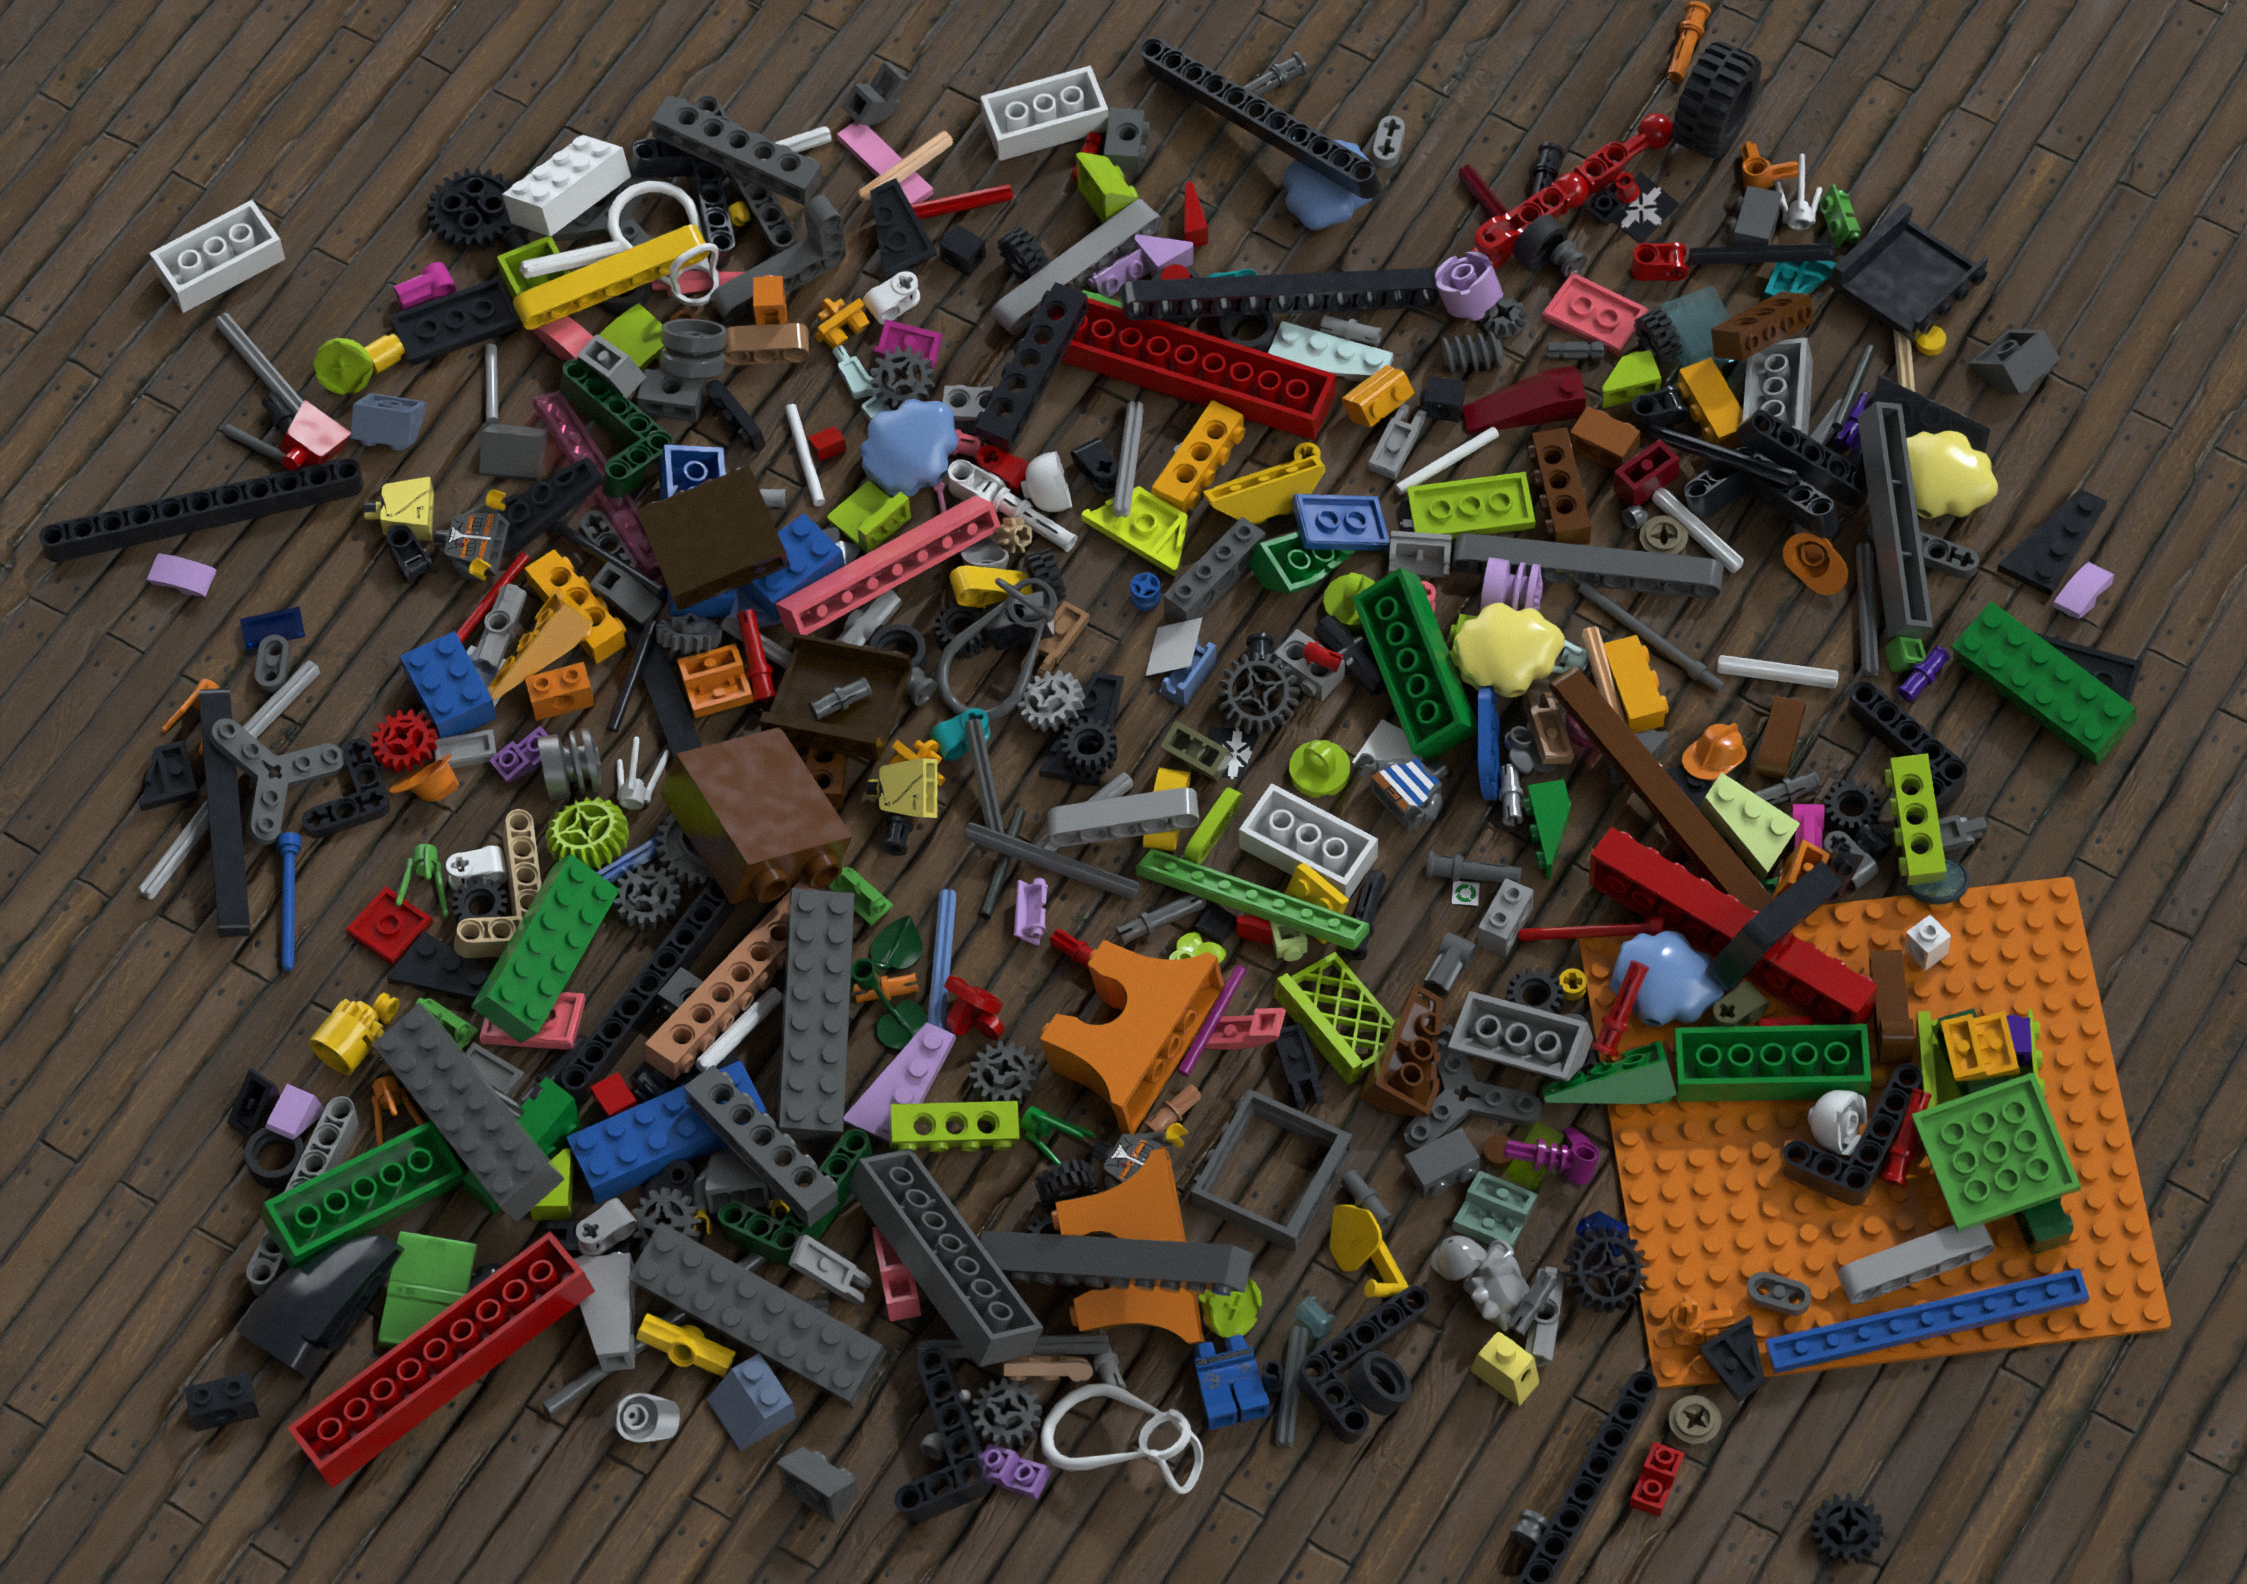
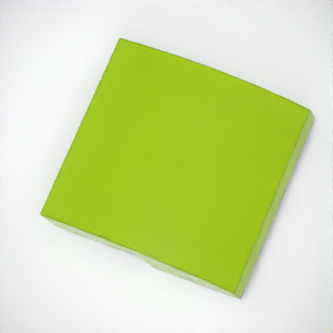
M640 303L621 314L599 334L603 339L627 354L642 372L655 358L660 362V352L666 347L661 342L663 324Z

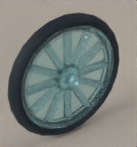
M1944 856L1947 870L1945 881L1907 886L1906 876H1903V882L1907 892L1915 899L1927 904H1947L1959 899L1966 893L1970 883L1969 874L1961 863Z

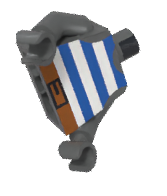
M1368 753L1360 755L1354 764L1356 767L1360 766L1363 768L1360 775L1363 778L1368 777L1369 774L1373 775L1371 776V792L1407 831H1410L1412 828L1418 829L1420 824L1432 822L1436 819L1442 804V784L1440 780L1448 775V770L1441 760L1437 759L1426 767L1415 756L1407 759L1375 760Z

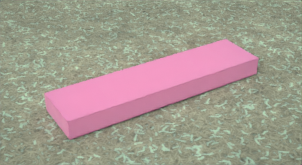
M855 121L837 134L838 140L876 177L902 160L867 125H859ZM917 172L912 173L899 183L910 204L921 203L934 194L933 188Z

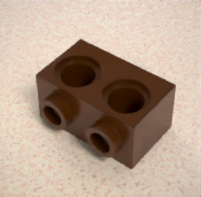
M808 747V751L802 752V761L818 785L827 786L822 791L833 808L844 809L848 755ZM823 759H828V760H829L828 762H825V763L819 762V761H821V760H823Z

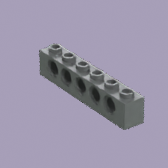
M668 95L651 119L653 137L805 206L822 181V164L818 163L814 158L798 154L788 146L776 144L759 133H752L743 129L737 123L721 119L711 111L699 109L684 99Z
M712 1065L684 1086L686 1104L808 1227L838 1205V1186L829 1175L823 1176L817 1170L815 1161L808 1154L803 1155L797 1149L794 1140L787 1133L782 1134L776 1128V1124L767 1113L762 1114L756 1108L755 1102L748 1093H741L735 1087V1083L725 1071L721 1073ZM719 1101H728L725 1104H717ZM741 1121H747V1122H748V1123L745 1124V1125H738V1124H737V1123H739V1122H741ZM760 1142H768V1143H769V1144L764 1145V1146L757 1145V1144L760 1143ZM780 1163H789V1165L784 1167L778 1166ZM803 1183L811 1184L808 1187H799Z

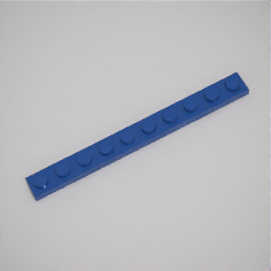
M2080 1268L1766 1339L1765 1347L1773 1372L1776 1374L2088 1303L2089 1294Z

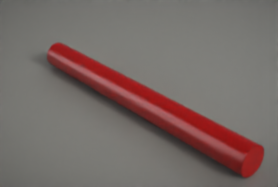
M521 552L456 632L462 644L494 606L501 586L511 584L530 561V557L527 554Z

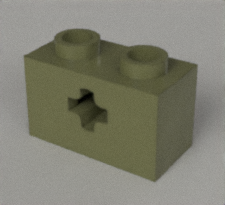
M1176 720L1160 746L1165 754L1217 783L1233 757L1227 748Z

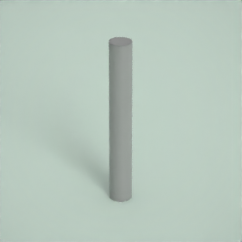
M487 344L485 346L486 421L488 423H497V346L495 344Z

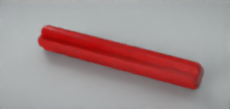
M1003 185L911 204L920 220L1011 201L1013 199V191L1011 185Z

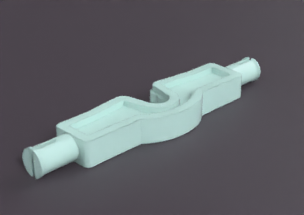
M839 345V349L835 347L833 354L839 361V373L846 382L852 397L859 399L872 396L870 400L862 405L863 415L869 422L878 412L890 410L888 405H883L882 397L877 398L874 391L876 388H873L870 384V380L874 378L868 376L857 357L853 356L850 358L842 345Z

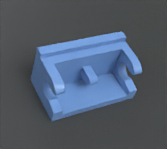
M1197 638L1191 666L1173 670L1169 677H1165L1161 682L1159 690L1161 696L1186 707L1217 663L1216 645L1208 642L1204 649L1198 644L1199 639Z

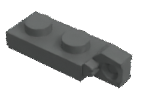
M1958 814L1938 819L1944 852L1968 847V845L1974 844L1976 839L1987 836L1988 826L1984 817L1967 820V817H1960ZM1920 844L1911 847L1912 851L1916 854L1927 852L1926 847Z

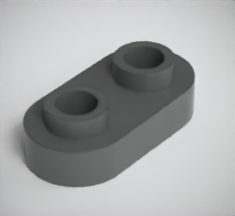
M267 636L259 645L255 679L258 687L267 693L277 692L287 681L291 650L288 641L283 636ZM274 652H280L277 656L272 655ZM270 678H276L273 681H268Z
M1758 1272L1750 1277L1747 1284V1297L1756 1306L1791 1316L1802 1315L1810 1307L1811 1292L1802 1282L1768 1272ZM1765 1289L1768 1291V1294L1760 1295L1757 1291ZM1796 1298L1800 1303L1791 1304L1789 1299Z

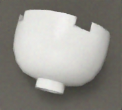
M1057 451L1035 457L1026 469V481L1021 482L1025 499L1031 498L1037 508L1046 512H1059L1072 507L1068 484L1065 482L1063 475L1065 473Z
M1834 1090L1828 1092L1809 1111L1808 1123L1811 1125L1812 1135L1815 1141L1827 1151L1843 1155H1851L1854 1152L1862 1136L1857 1135L1860 1124L1866 1125L1867 1106L1865 1098L1852 1091Z

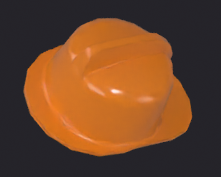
M1803 532L1793 535L1785 543L1783 559L1786 566L1810 589L1826 596L1836 594L1843 589L1848 577L1846 563L1833 549L1832 544L1827 538H1820L1814 534Z
M1713 724L1709 726L1702 736L1683 753L1682 764L1684 769L1697 779L1709 781L1716 780L1721 772L1725 775L1728 774L1737 765L1741 764L1746 759L1747 751L1743 745L1742 736L1738 732V724Z
M452 754L444 755L434 763L407 774L394 783L389 792L397 794L410 789L422 800L430 802L444 799L459 786L455 773L448 763Z

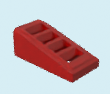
M1188 182L1185 188L1184 236L1185 241L1193 242V248L1208 245V226L1194 184Z

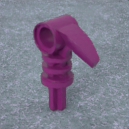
M1568 1127L1563 1130V1135L1571 1149H1568L1567 1145H1562L1559 1150L1557 1149V1144L1552 1142L1549 1147H1546L1544 1139L1539 1138L1536 1140L1535 1145L1509 1140L1506 1141L1504 1146V1157L1531 1162L1532 1170L1536 1171L1540 1170L1541 1165H1544L1545 1171L1551 1172L1552 1167H1555L1556 1173L1560 1174L1565 1169L1564 1174L1569 1181L1584 1185L1592 1180L1600 1151L1582 1133L1572 1127Z

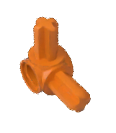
M1747 141L1745 145L1740 147L1743 159L1741 172L1745 191L1748 186L1769 190L1770 187H1773V181L1798 177V163L1796 161L1770 165L1769 161L1760 157L1756 144H1751V141Z
M1690 1296L1683 1297V1302L1669 1310L1675 1343L1678 1345L1697 1343L1703 1339L1705 1331L1730 1328L1735 1322L1732 1309L1726 1308L1702 1312L1701 1308L1698 1307V1302L1691 1300Z

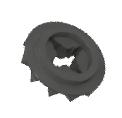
M1502 296L1493 307L1485 311V315L1480 319V323L1485 331L1493 332L1496 337H1498L1499 333L1501 337H1511L1518 334L1525 327L1527 312L1524 309L1523 303H1518L1514 297L1508 299ZM1498 310L1504 314L1509 312V320L1503 316L1498 318Z

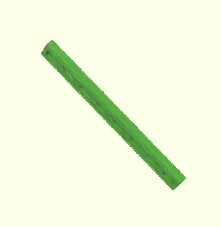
M1152 848L1136 866V875L1354 951L1370 932L1369 923Z

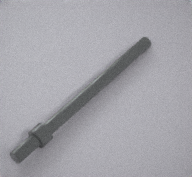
M1586 582L1579 586V593L1685 669L1687 675L1697 683L1701 681L1718 694L1724 689L1725 683L1708 672V667L1700 661L1694 662Z

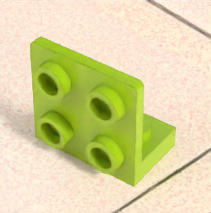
M867 481L828 514L827 518L833 526L837 527L839 531L868 554L911 518L909 498L901 491L893 498H890L871 481Z

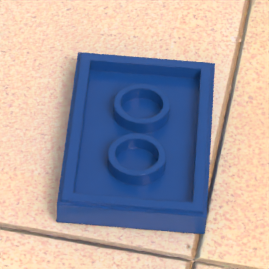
M1294 494L1291 501L1304 549L1388 551L1390 540L1378 496Z

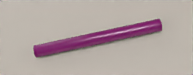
M1236 965L1181 1063L1178 1073L1182 1076L1189 1077L1247 972L1242 966Z

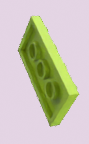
M1526 472L1407 487L1413 530L1417 533L1452 535V539H1456L1458 535L1464 533L1487 535L1535 528V517Z

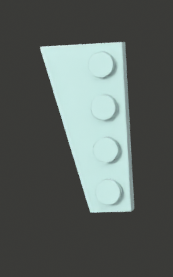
M1284 321L1281 322L1268 352L1275 356L1336 374V376H1343L1345 380L1365 381L1385 365L1391 366L1393 361L1392 352Z

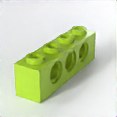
M1928 754L1890 758L1889 769H1885L1884 774L1886 787H1892L1894 797L1889 799L1891 817H1897L1898 828H1894L1896 847L1901 846L1903 857L1898 858L1900 876H1906L1907 886L1945 881L1947 870ZM1913 786L1918 790V793L1907 795L1902 791V788ZM1910 815H1917L1923 822L1913 825L1906 818ZM1920 844L1926 847L1927 852L1916 854L1912 851L1911 847Z
M1018 1101L890 1104L888 1110L889 1148L897 1149V1151L908 1149L913 1150V1152H916L917 1148H929L930 1152L948 1151V1147H961L962 1151L980 1150V1146H993V1150L998 1151L1012 1149V1145H1017L1019 1140ZM951 1121L957 1122L961 1126L962 1132L951 1134L947 1131L945 1124ZM988 1121L992 1124L994 1131L989 1134L982 1133L978 1129L977 1123ZM923 1122L929 1126L930 1133L919 1135L915 1132L914 1125Z

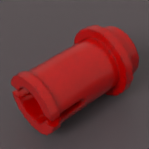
M1629 172L1618 174L1616 177V186L1618 187L1616 192L1617 198L1623 203H1633L1640 194L1639 187L1634 183L1633 175Z
M1309 641L1304 649L1302 658L1307 660V664L1313 662L1336 673L1341 665L1343 655L1319 646L1318 641L1314 643Z

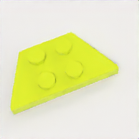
M1140 486L1133 489L1130 514L1126 518L1114 515V498L1105 501V506L1092 512L1089 509L1082 512L1081 519L1083 522L1174 577L1178 574L1188 523V515Z

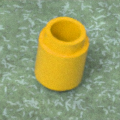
M395 334L384 335L364 347L372 359L373 372L375 374H379L395 364L405 354V349Z

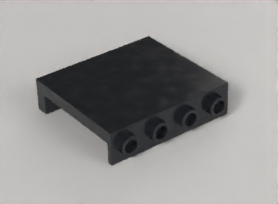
M1902 203L1833 266L1829 286L1914 342L1922 334L1927 335L1939 318L1944 319L1957 301L1962 302L1969 294L1971 288L1983 283L1988 273L1986 271L1988 257L1984 256L1977 264L1910 221L1913 208L1906 203Z

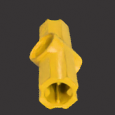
M648 1313L636 1337V1340L666 1352L669 1359L677 1366L687 1367L693 1364L723 1378L729 1373L737 1354L729 1348L706 1339L704 1333L696 1326L684 1325L680 1328Z

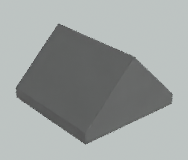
M490 423L481 431L480 476L538 482L550 433L549 429Z

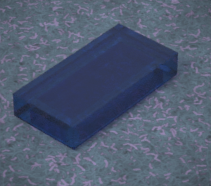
M300 607L240 619L246 649L259 647L261 641L270 635L283 636L287 641L306 637Z

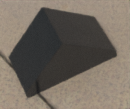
M253 1068L249 1069L227 1123L251 1138L254 1133L266 1125L280 1098L277 1085Z

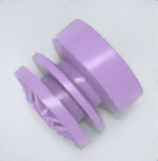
M1489 557L1483 583L1480 612L1484 607L1494 603H1504L1516 611L1527 608L1539 611L1543 590L1541 565L1533 564L1530 577L1525 576L1526 562H1521L1516 575L1510 574L1509 560Z

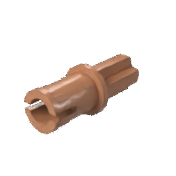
M1190 1084L1170 1102L1166 1100L1163 1103L1164 1106L1144 1123L1146 1129L1150 1133L1166 1131L1171 1124L1176 1121L1180 1122L1183 1119L1182 1115L1200 1100L1201 1093Z

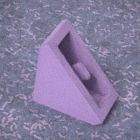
M1135 235V250L1137 251L1140 248L1143 250L1149 272L1153 277L1158 271L1173 264L1185 267L1193 264V242Z
M287 1084L266 1123V1129L294 1140L322 1116L325 1108L315 1095Z

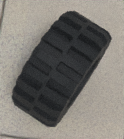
M1722 41L1713 42L1710 46L1706 47L1685 83V88L1678 101V107L1675 110L1672 136L1677 144L1712 159L1720 158L1726 154V151L1731 148L1733 141L1738 137L1757 93V87L1761 79L1762 64L1756 55Z

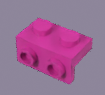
M885 320L879 345H875L873 351L880 355V359L884 360L886 358L885 350L894 354L896 346H899L902 352H905L906 348L911 346L913 354L919 350L922 351L923 359L928 358L932 364L929 368L934 369L944 335Z

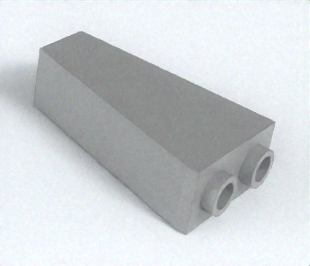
M614 1252L603 1256L591 1257L584 1255L573 1258L584 1271L595 1290L593 1294L579 1304L602 1371L635 1369L636 1286L627 1278L634 1267L630 1253Z

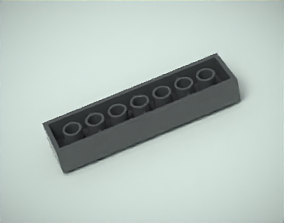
M792 888L788 901L776 1128L782 1134L787 1133L795 1141L837 1144L843 1134L855 893Z
M420 1002L372 1044L499 1207L516 1222L565 1180L437 1017Z
M907 1149L859 1159L848 1184L849 1189L978 1367L1030 1356L1042 1333V1325L913 1150Z
M662 1222L659 1223L627 1277L639 1289L752 1352L760 1353L768 1361L853 1408L856 1407L887 1353L882 1344Z

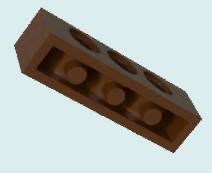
M1781 291L1712 328L1711 336L1714 358L1743 361L1813 323V308L1811 306L1810 294Z
M1567 427L1532 433L1531 445H1527V455L1529 463H1535L1536 470H1533V480L1535 488H1541L1542 495H1539V505L1541 513H1547L1548 519L1545 520L1547 538L1552 537L1553 542L1576 545L1590 543L1591 523Z

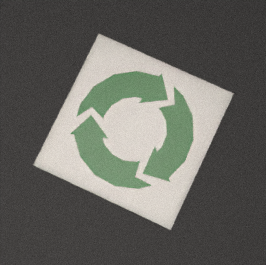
M1453 882L1452 904L1478 906L1480 882Z

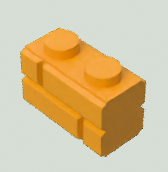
M1385 365L1342 397V402L1354 423L1371 428L1380 421V418L1386 417L1414 396L1415 392L1403 370Z

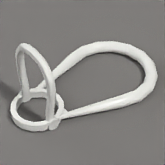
M645 181L632 185L615 198L608 211V231L612 241H620V246H623L624 251L633 246L622 236L619 228L620 213L625 204L631 199L648 192L664 193L675 198L684 206L690 224L696 225L703 236L700 215L694 200L682 188L667 182ZM704 243L691 248L673 262L669 270V278L667 276L659 278L671 287L670 292L674 299L687 306L696 307L710 302L712 292L719 287V274L716 270L719 256L718 247L712 243ZM707 250L712 251L710 263L708 262V257L696 264L677 271L689 258ZM700 269L709 273L714 281V287L705 297L691 299L681 294V289L677 282L679 276L687 270Z
M1109 1383L1088 1384L1067 1394L1054 1405L1045 1418L1040 1435L1043 1454L1052 1465L1067 1471L1090 1470L1136 1458L1148 1457L1149 1460L1159 1465L1166 1482L1177 1494L1188 1493L1194 1487L1203 1465L1201 1443L1191 1431L1187 1419L1175 1409L1161 1412L1123 1388ZM1107 1396L1154 1415L1153 1418L1146 1422L1140 1432L1138 1452L1069 1458L1057 1451L1053 1436L1056 1425L1063 1415L1078 1402L1090 1397ZM1171 1421L1182 1432L1177 1443L1164 1451L1149 1450L1147 1447L1148 1436L1161 1423ZM1190 1441L1194 1448L1195 1462L1189 1479L1183 1487H1180L1165 1460L1180 1453Z

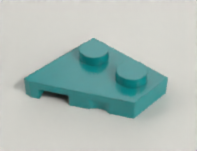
M1832 261L1777 262L1764 292V299L1766 300L1781 291L1810 294L1831 277L1833 266L1837 263Z

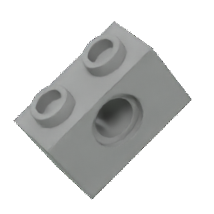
M598 334L577 354L581 361L591 367L626 398L646 378L645 374L627 354Z

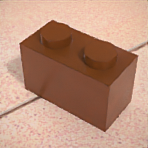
M1587 406L1570 432V441L1574 451L1613 470H1617L1630 461L1638 450L1640 431L1629 423H1622L1610 417L1602 410H1595Z

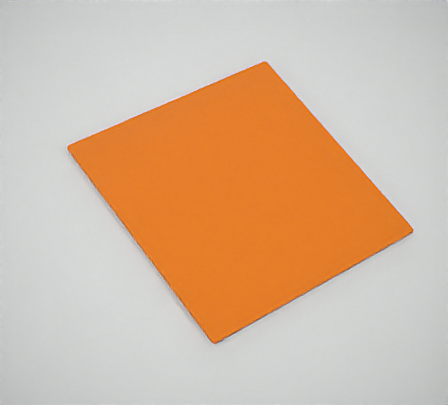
M2071 877L1968 888L1966 893L1959 899L1947 904L1938 905L1921 902L1911 895L1825 904L1791 931L1794 936L1802 941L1815 944L1824 954L1831 958L1842 960L1849 969L1870 977L1869 951L1901 949L1903 953L1909 1018H1912L1914 1023L1915 1038L1911 1062H1878L1873 1016L1867 1023L1871 1071L1869 1098L1865 1099L1867 1120L1866 1125L1860 1124L1857 1135L1863 1134L1895 1069L1903 1063H1912L1918 1066L1915 1032L1917 1012L1930 1011L1931 1020H1938V1018L1974 1008L1977 1017L2005 1011L2006 1016L2018 1015L2021 1018H2026L2028 1009H2033L2034 1021H2039L2040 1039L2035 1040L2036 1050H2042V1069H2038L2039 1078H2044V1098L2081 1185V1191L2061 1197L2060 1204L2064 1213H2068L2071 1216L2074 1225L2073 1233L2067 1245L2031 1255L2016 1219L2011 1214L1984 1224L1995 1246L1994 1251L1988 1256L1868 1301L1851 1304L1836 1275L1840 1268L1856 1260L1955 1225L1919 1135L1913 1149L1916 1153L1915 1162H1911L1905 1179L1908 1182L1907 1186L1899 1187L1880 1180L1878 1176L1867 1200L1861 1205L1852 1206L1790 1180L1781 1172L1783 1148L1790 1141H1803L1827 1151L1815 1141L1811 1132V1125L1808 1123L1809 1111L1819 1099L1676 1102L1675 1095L1669 1101L1662 1104H1654L1653 1102L1648 1104H1607L1630 1240L1637 1239L1639 1241L1638 1245L1634 1248L1635 1251L1645 1250L1646 1252L1643 1257L1639 1258V1261L1649 1263L1648 1268L1641 1269V1274L1649 1276L1648 1281H1639L1638 1284L1645 1289L1643 1293H1639L1652 1372L1657 1379L1658 1389L1721 1382L1698 1351L1700 1346L1728 1328L1705 1331L1703 1339L1694 1344L1678 1345L1675 1343L1669 1310L1683 1302V1297L1690 1296L1691 1300H1696L1702 1312L1726 1308L1732 1309L1735 1320L1734 1324L1748 1315L1752 1317L1753 1330L1758 1344L1759 1360L1764 1377L2165 1331L2170 1328L2171 1319L2075 882ZM1960 889L1921 893V895L1929 898H1945L1955 894ZM1931 915L1951 935L1949 953L1924 971L1904 951L1906 932ZM1635 936L1579 938L1583 970L1587 978L1586 986L1595 1040H1597L1603 1026L1601 1022L1602 1017L1610 1013L1616 999V994L1610 989V982L1621 945L1626 941H1631ZM1743 978L1740 983L1749 980ZM1750 982L1770 1003L1767 1011L1758 1020L1779 1017H1809ZM1724 989V997H1725V996L1728 995L1730 992H1727V991ZM1713 1008L1704 1012L1693 1023L1686 1024L1672 1020L1661 1027H1652L1642 1023L1636 1017L1634 1011L1631 1010L1627 1019L1629 1023L1628 1032L1623 1033L1617 1047L1619 1051L1618 1056L1613 1057L1598 1051L1599 1062H1617L1622 1059L1621 1053L1661 1040L1676 1088L1673 1048L1675 1028L1709 1027L1710 1020L1713 1017ZM1812 1019L1814 1025H1822L1819 1022ZM1752 1022L1747 1026H1753L1755 1022ZM1901 1081L1904 1085H1913L1910 1081ZM1897 1106L1888 1107V1109L1892 1111L1901 1110ZM1875 1132L1877 1136H1887L1885 1132ZM1827 1151L1847 1161H1849L1852 1156V1154L1843 1155ZM1889 1156L1880 1173H1884ZM1796 1157L1789 1159L1794 1163L1802 1162L1800 1158ZM1869 1157L1862 1158L1863 1161L1868 1163L1875 1161ZM1827 1170L1819 1171L1820 1174L1825 1176L1832 1175ZM1857 1183L1848 1184L1850 1187L1855 1189L1862 1187ZM2080 1268L2089 1294L2088 1303L1776 1374L1773 1372L1765 1347L1766 1339ZM1758 1272H1768L1802 1282L1811 1292L1810 1307L1802 1315L1791 1316L1756 1306L1747 1297L1748 1281L1752 1275ZM1765 1289L1757 1291L1760 1295L1768 1294V1291ZM1796 1298L1789 1299L1791 1304L1800 1303Z

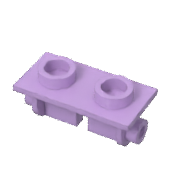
M1140 248L1134 252H1126L1125 256L1112 263L1113 266H1107L1097 273H1092L1090 275L1091 278L1087 281L1093 290L1097 288L1098 294L1107 298L1111 297L1119 291V288L1124 283L1137 281L1150 273L1143 250Z
M1042 878L1034 879L1032 884H1027L1021 880L1017 881L1014 936L1035 946L1040 945V938L1046 932V909L1042 908V906L1046 904L1048 885L1045 884L1046 881Z

